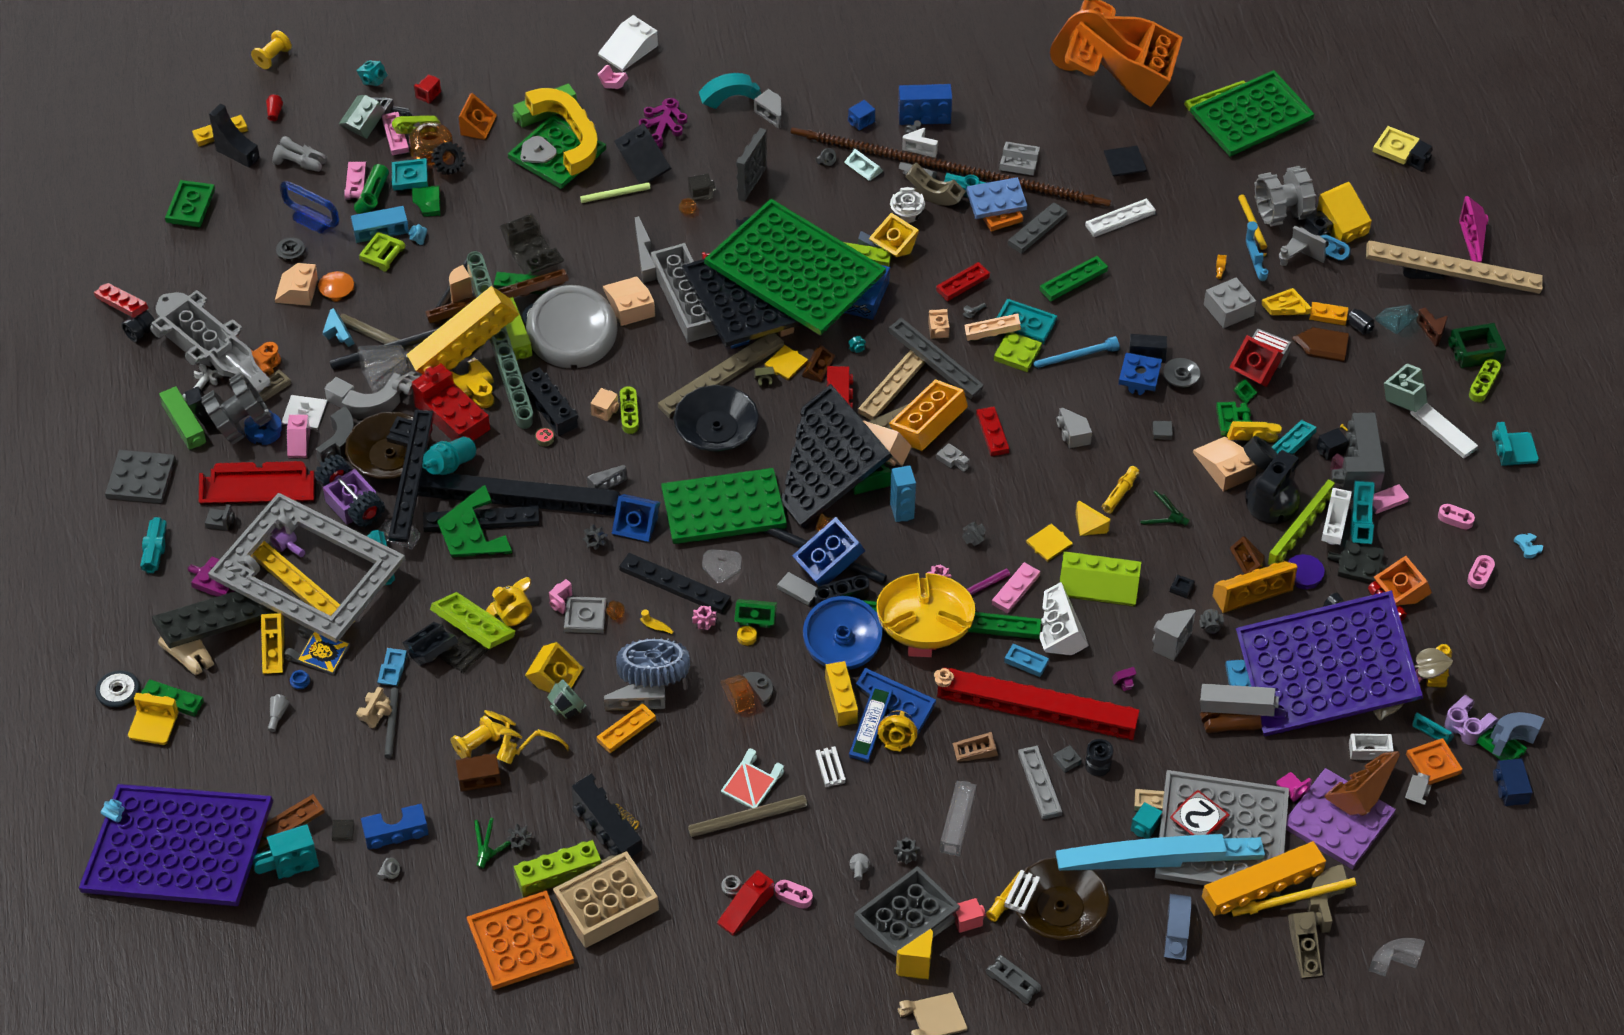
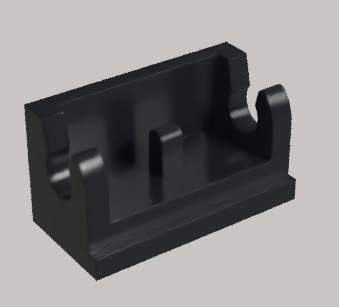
M1130 334L1129 353L1162 359V363H1165L1167 336Z

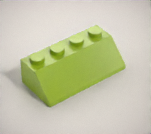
M1064 551L1060 582H1062L1069 598L1136 606L1141 562Z

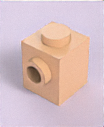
M601 388L590 403L591 415L608 422L613 413H616L619 409L618 394Z

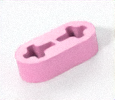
M1443 504L1438 512L1439 520L1464 530L1470 529L1473 526L1475 517L1468 510L1451 504Z
M780 880L775 885V896L778 900L801 909L811 906L813 895L810 889L788 880ZM784 888L788 889V891L781 893V890H784ZM804 895L807 896V898H804L803 901L800 900V898H802Z

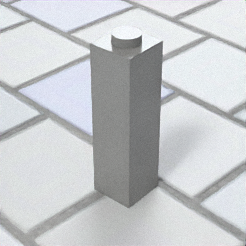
M1202 684L1201 712L1274 716L1275 708H1279V696H1276L1275 688Z

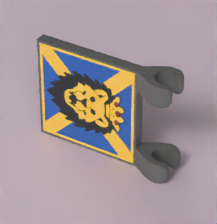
M300 625L299 636L309 638L301 654L292 648H287L285 660L297 662L334 675L350 647V643L340 639L336 643Z

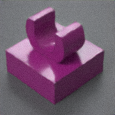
M1131 667L1115 672L1112 676L1114 685L1121 683L1123 691L1132 689L1131 687L1134 686L1132 679L1137 674L1135 668Z

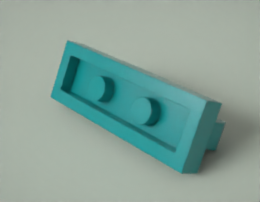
M1301 420L1275 443L1272 448L1277 454L1281 450L1293 454L1304 446L1307 440L1311 439L1317 432V427Z

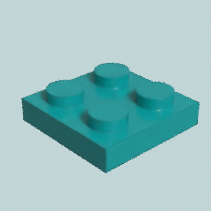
M427 158L392 162L393 191L428 187Z

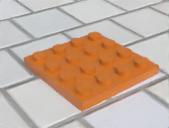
M547 890L466 917L493 990L574 963V958Z

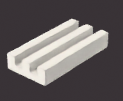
M831 747V750L825 748L821 752L816 750V757L825 787L844 784L845 776L836 747ZM830 755H833L836 769L840 778L838 780L836 778V774L833 768ZM822 757L826 758L832 781L828 779Z
M1020 870L1004 907L1024 914L1040 882V877H1032L1031 873L1027 875L1024 873L1025 871ZM1022 879H1024L1025 881L1017 895L1014 904H1011ZM1029 882H1032L1033 884L1022 904V907H1019L1018 905L1022 899V896Z

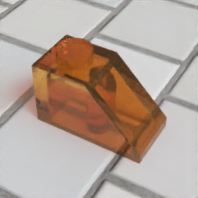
M736 675L720 681L735 713L754 707V693L745 677Z

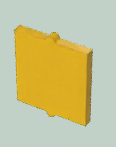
M784 345L765 363V367H773L775 375H780L789 380L808 363V359L800 355L798 351H794Z
M1052 523L1026 540V543L1035 550V553L1039 554L1047 562L1073 544L1064 535V532H1060Z

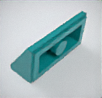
M1419 713L1415 714L1412 726L1436 740L1443 738L1447 745L1453 739L1454 734Z

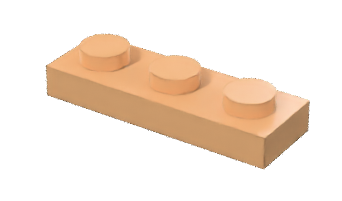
M1019 314L965 325L967 341L1021 330Z

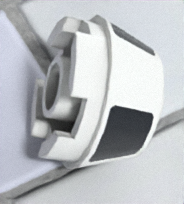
M906 187L901 188L895 195L893 194L890 206L894 215L910 223L920 217L925 208V201L922 193L920 195L918 192H915L914 188Z

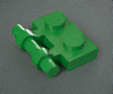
M1217 402L1216 411L1221 436H1227L1233 421L1252 422L1250 420L1251 411L1247 403H1241L1240 407H1236L1235 402Z

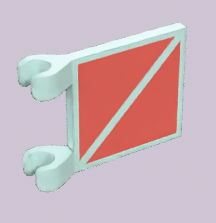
M751 748L748 749L742 762L721 790L722 794L750 809L759 807L776 781L784 774V766L780 763L775 764L771 774L751 765L757 759L756 751Z

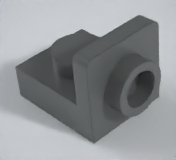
M227 504L225 510L210 508L205 521L206 528L228 531L230 524H233L235 520V513L232 512L231 505Z

